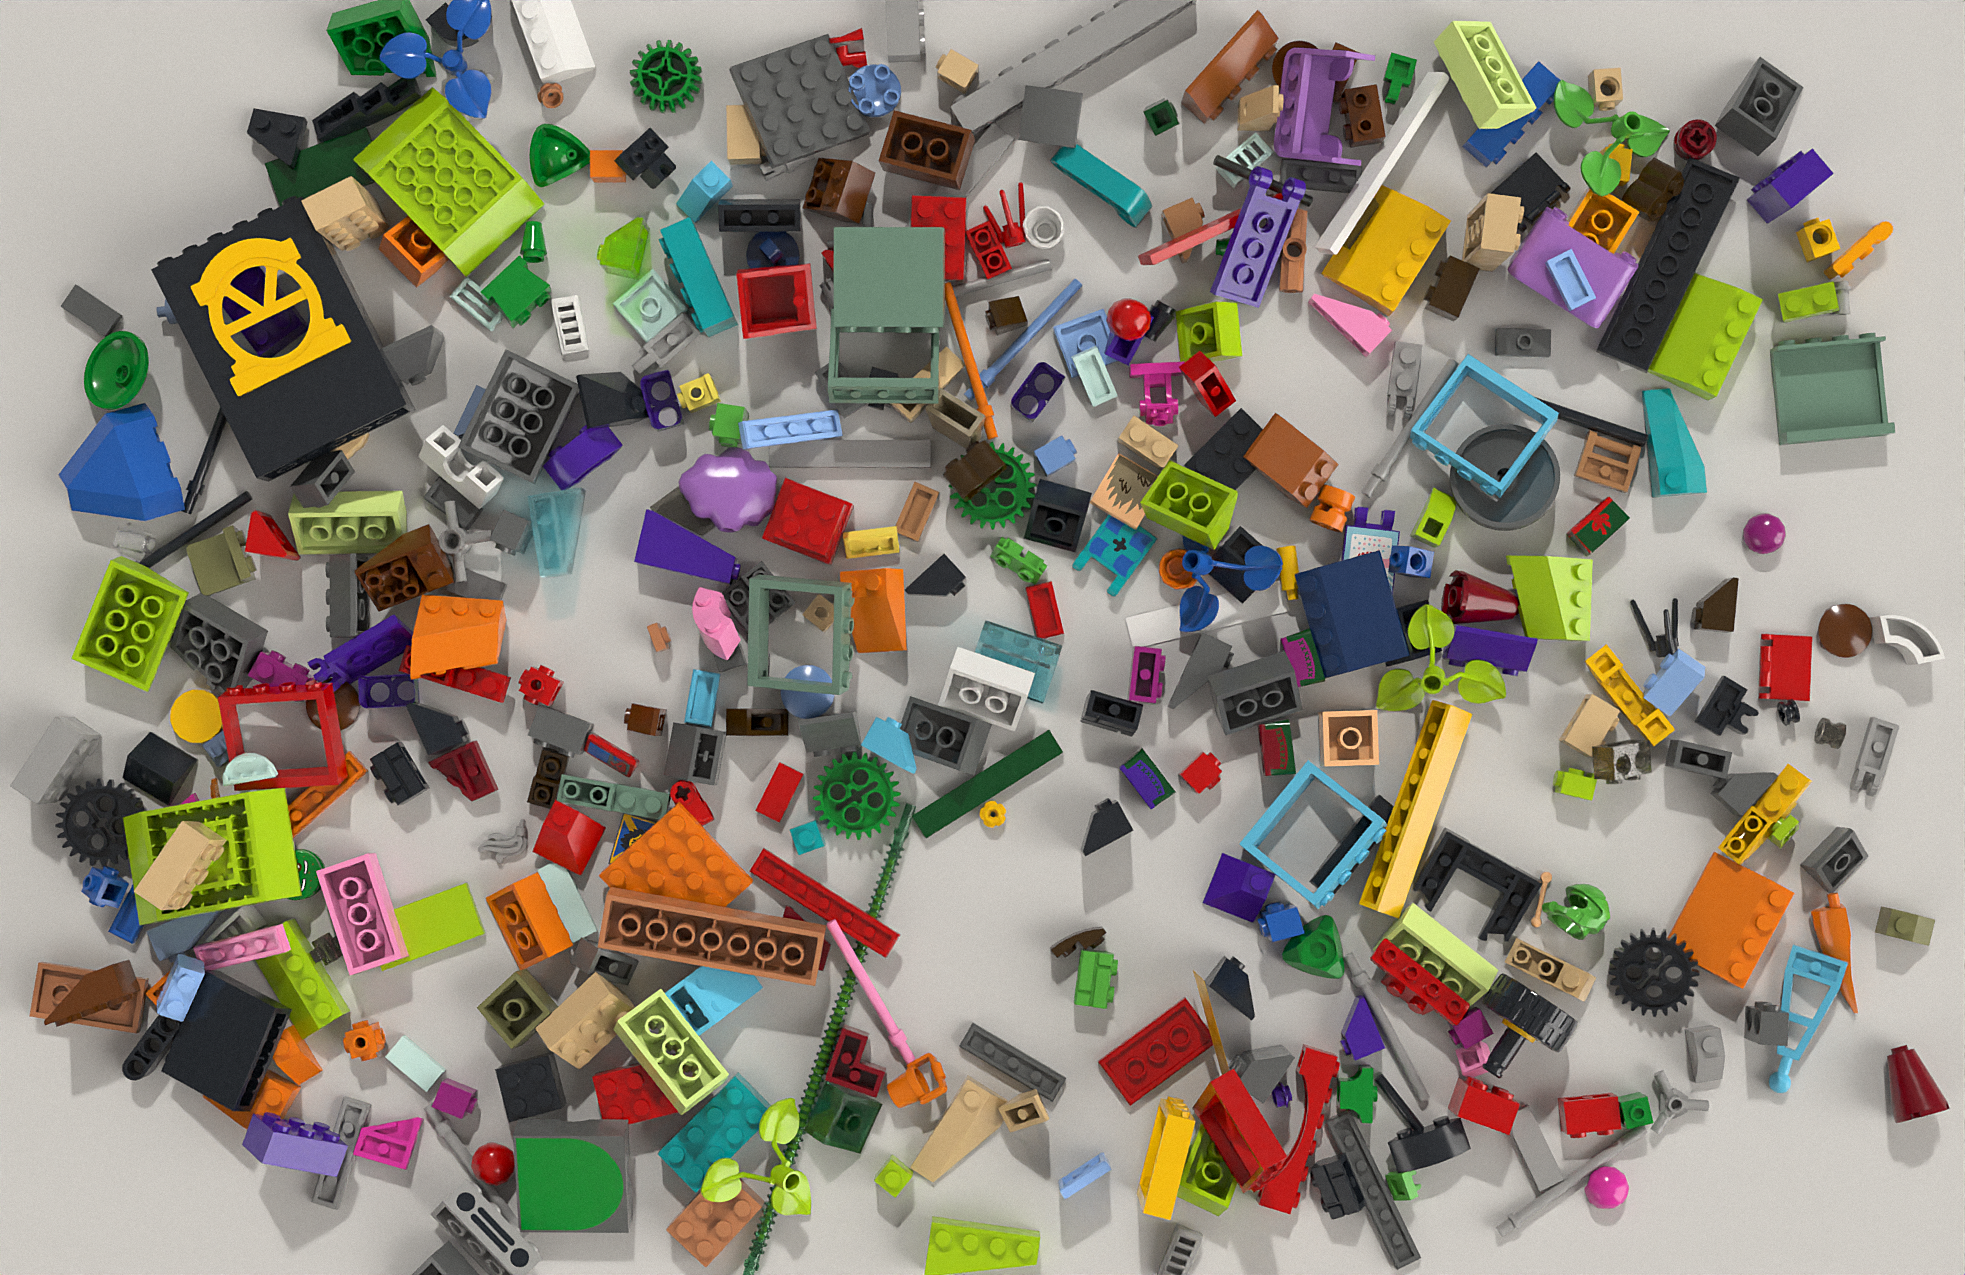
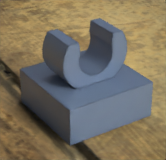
M224 731L202 745L217 767H222L229 762Z

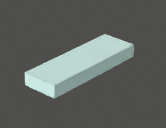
M554 862L538 869L537 871L546 885L548 894L558 910L564 927L569 932L572 943L580 940L581 937L584 938L598 931L570 871Z

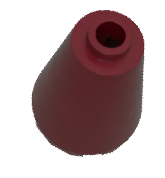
M1453 571L1449 576L1454 577L1451 584H1445L1441 610L1447 614L1453 624L1512 620L1515 615L1519 614L1518 606L1520 601L1516 593L1467 572Z
M1907 1045L1891 1049L1892 1055L1887 1056L1895 1123L1909 1121L1950 1109L1947 1100L1915 1049L1908 1050Z

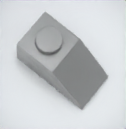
M1713 1025L1685 1029L1694 1083L1722 1079L1725 1051L1721 1029Z

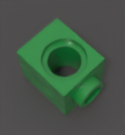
M1636 1092L1618 1097L1621 1126L1631 1129L1654 1123L1646 1095Z

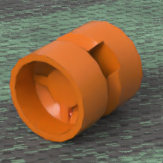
M1324 485L1317 498L1320 504L1314 506L1309 521L1323 528L1342 533L1347 521L1345 512L1351 510L1355 496L1339 488Z

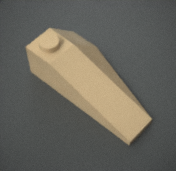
M967 1075L910 1168L931 1182L936 1181L1001 1126L1004 1119L998 1108L1008 1102V1100Z

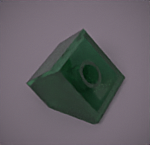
M826 1081L804 1131L822 1144L861 1154L883 1104L852 1089Z

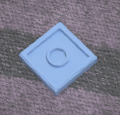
M1104 309L1053 327L1071 378L1079 376L1071 356L1096 346L1105 366L1118 362L1104 354L1110 333Z
M1101 1152L1059 1180V1190L1064 1199H1067L1111 1170L1109 1160L1104 1152Z

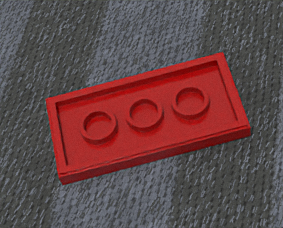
M1184 997L1099 1059L1098 1062L1131 1106L1213 1046V1041L1209 1029L1186 997Z

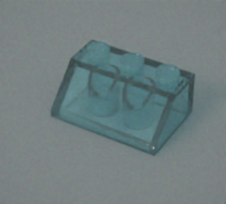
M985 620L975 653L1035 673L1027 699L1043 704L1062 645Z

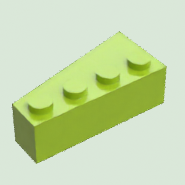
M932 1216L924 1275H947L1037 1265L1040 1231Z

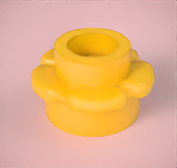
M988 801L980 809L979 815L984 825L993 828L995 825L1000 826L1004 823L1006 809L1001 803L997 804L996 801ZM995 812L996 815L992 817L990 813Z

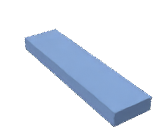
M838 409L748 420L738 423L743 450L843 436Z

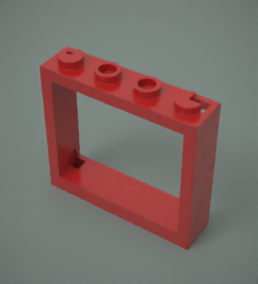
M313 680L306 682L305 685H296L295 682H285L274 687H270L268 683L257 684L253 688H243V685H237L234 688H227V691L218 697L229 763L236 756L245 753L236 704L314 699L317 702L328 767L277 770L278 775L273 778L234 784V791L339 785L348 776L332 683H321Z
M1234 1069L1210 1081L1193 1106V1110L1242 1192L1246 1193L1252 1189L1254 1193L1267 1186L1272 1177L1278 1174L1277 1171L1283 1168L1282 1162L1287 1158V1155Z

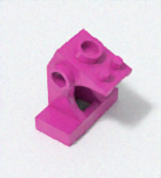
M1185 361L1130 364L1129 378H1143L1144 400H1139L1140 417L1145 416L1146 424L1154 426L1173 424V416L1178 415V399H1172L1171 376H1183L1179 366ZM1165 387L1166 403H1151L1150 388Z

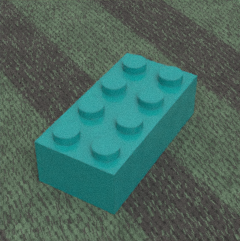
M688 217L661 229L663 238H660L659 242L667 258H672L674 261L669 265L678 283L683 282L685 286L680 290L689 308L694 307L695 309L691 316L700 333L705 331L707 336L711 337L737 326V320L692 219Z
M737 1072L657 1154L696 1193L702 1187L710 1166L719 1159L731 1158L759 1130L760 1120L771 1105Z

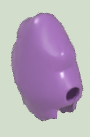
M729 447L719 456L712 454L700 456L694 465L681 475L678 482L680 492L689 502L691 511L695 516L711 519L714 525L722 532H737L745 525L758 526L774 509L777 476L771 472L765 461L755 460L747 450L742 448Z

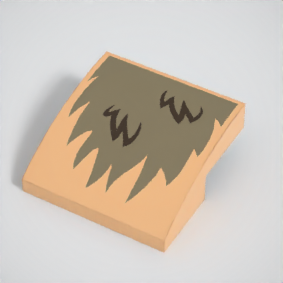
M1118 453L1092 497L1090 504L1136 530L1145 515L1140 502L1158 476Z

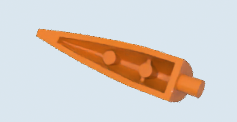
M1838 893L1827 894L1829 906L1811 911L1813 924L1822 953L1848 962L1840 991L1852 1011L1858 1013L1851 975V931L1846 907L1842 903L1840 904Z

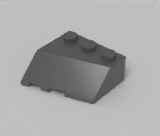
M200 593L185 601L176 623L170 647L192 670L198 669L208 679L206 684L212 690L217 689L223 694L227 691V688H234L237 685H243V688H247L253 678L249 677L248 674L260 652L263 651L268 630L215 599Z

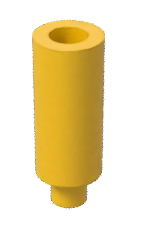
M1296 546L1276 548L1283 562L1280 572L1282 591H1287L1288 600L1299 599L1298 585L1295 574L1299 573Z

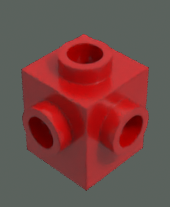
M540 665L539 668L531 667L530 670L525 669L518 684L521 685L519 691L525 694L523 699L537 706L539 702L552 706L564 681L553 676L555 671ZM538 681L541 682L540 689L537 688Z

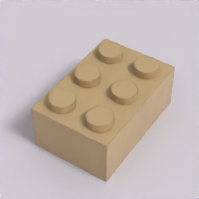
M182 821L134 892L160 910L184 908L193 896L191 894L196 884H201L207 877V868L211 862H215L224 851L222 846L226 839L201 822Z
M595 972L535 1029L549 1050L580 1070L617 1035L614 1031L616 1022L633 1010L635 1006L622 990Z

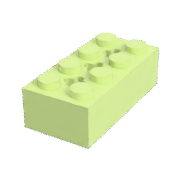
M662 989L655 992L616 1022L614 1027L616 1034L681 1116L721 1086L729 1076L728 1072ZM656 1028L659 1030L658 1034L649 1031V1029L655 1030ZM668 1050V1051L670 1052V1051L674 1050L676 1053H675V1055L673 1056V1055L667 1054L666 1051ZM691 1071L693 1075L692 1077H686L683 1072L688 1073Z

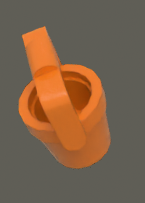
M927 1053L908 1063L906 1071L887 1084L888 1093L898 1108H903L917 1101H920L921 1104H926L944 1094L948 1089L942 1065L931 1053ZM929 1061L935 1080L939 1084V1087L933 1091H930L924 1075L918 1069V1067Z

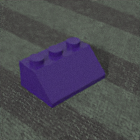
M1454 625V637L1443 648L1442 659L1449 660L1448 665L1465 667V663L1471 660H1484L1491 663L1494 667L1502 669V674L1518 676L1519 672H1527L1538 639Z

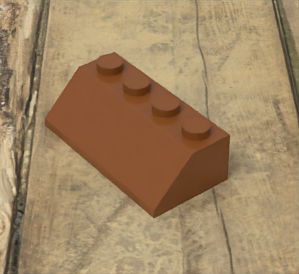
M1257 10L1184 92L1181 104L1204 124L1210 118L1213 121L1216 120L1224 110L1222 107L1223 103L1227 99L1234 100L1242 90L1240 87L1241 83L1245 79L1248 81L1252 80L1260 70L1257 67L1263 59L1268 61L1278 50L1275 46L1279 38L1260 11Z

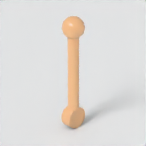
M1543 872L1540 875L1542 886L1535 917L1531 920V925L1536 928L1542 924L1540 919L1547 884L1552 880V875L1549 872Z

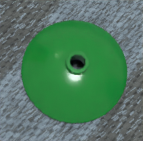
M128 331L114 332L102 339L92 351L85 367L84 388L88 399L95 406L105 410L121 408L134 399L142 389L148 375L149 357L146 345L139 336Z

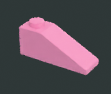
M1314 294L1308 301L1365 357L1392 331L1388 327L1390 325L1389 321L1379 313L1376 315L1373 311Z

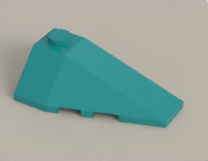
M1670 388L1642 391L1645 430L1648 435L1647 450L1652 498L1707 493L1705 466Z

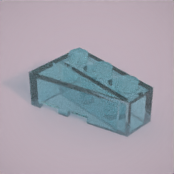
M582 487L528 496L540 577L551 578L572 574L586 490Z

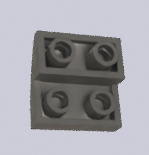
M1026 85L1018 140L1076 148L1083 93Z
M762 561L722 592L732 616L747 634L749 626V579L757 575L774 576ZM769 589V625L795 604V601L786 590Z

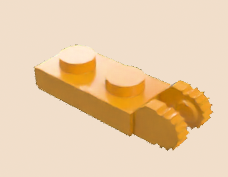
M1883 221L1872 227L1824 270V274L1829 279L1838 275L1843 278L1854 268L1852 263L1857 258L1863 260L1874 250L1872 248L1873 244L1877 245L1881 241H1885L1893 233V226L1889 222Z

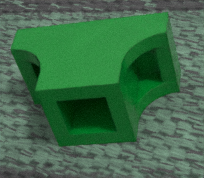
M1359 1065L1357 1072L1351 1077L1337 1078L1336 1105L1340 1109L1356 1111L1358 1120L1361 1123H1373V1102H1377L1378 1099L1377 1086H1373L1374 1068L1370 1065Z

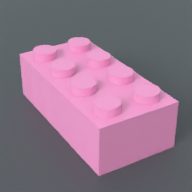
M368 853L316 871L349 975L358 974L409 956L376 853Z

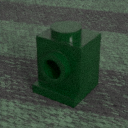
M1163 98L1145 107L1143 111L1155 136L1180 124L1177 119L1176 109L1168 99L1165 100Z

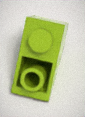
M1433 488L1410 537L1433 548L1440 546L1456 508L1454 498Z

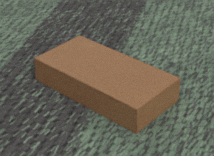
M914 482L895 525L897 533L918 542L940 492Z

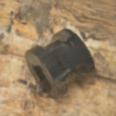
M1822 718L1816 727L1815 743L1821 745L1827 743L1831 748L1839 749L1846 735V724L1841 722L1835 724L1828 718Z

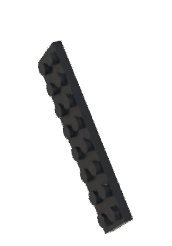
M1690 157L1682 172L1684 178L1683 188L1677 196H1673L1668 201L1667 208L1660 217L1638 263V269L1631 278L1596 351L1644 373H1647L1740 180L1738 176Z

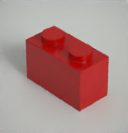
M1201 351L1179 366L1199 402L1214 417L1236 402L1217 366Z
M1613 1093L1558 1098L1561 1131L1570 1135V1138H1583L1589 1132H1597V1135L1614 1134L1613 1130L1622 1129L1618 1096Z

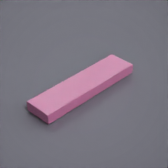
M283 924L193 947L196 958L204 962L205 970L210 971L291 950Z

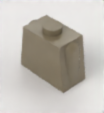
M940 388L938 404H928L925 408L932 428L967 449L972 443L981 440L985 415Z

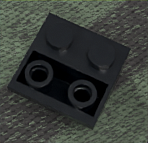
M1239 526L1211 558L1214 561L1246 565V552L1252 547L1263 545L1244 528ZM1213 566L1212 571L1208 573L1242 604L1255 592V590L1250 589L1245 584V570Z

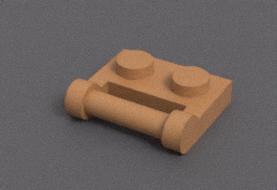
M1589 430L1584 440V446L1574 476L1627 493L1641 447L1636 445L1630 447L1597 436V432ZM1596 446L1626 456L1627 462L1623 463L1593 453V448Z

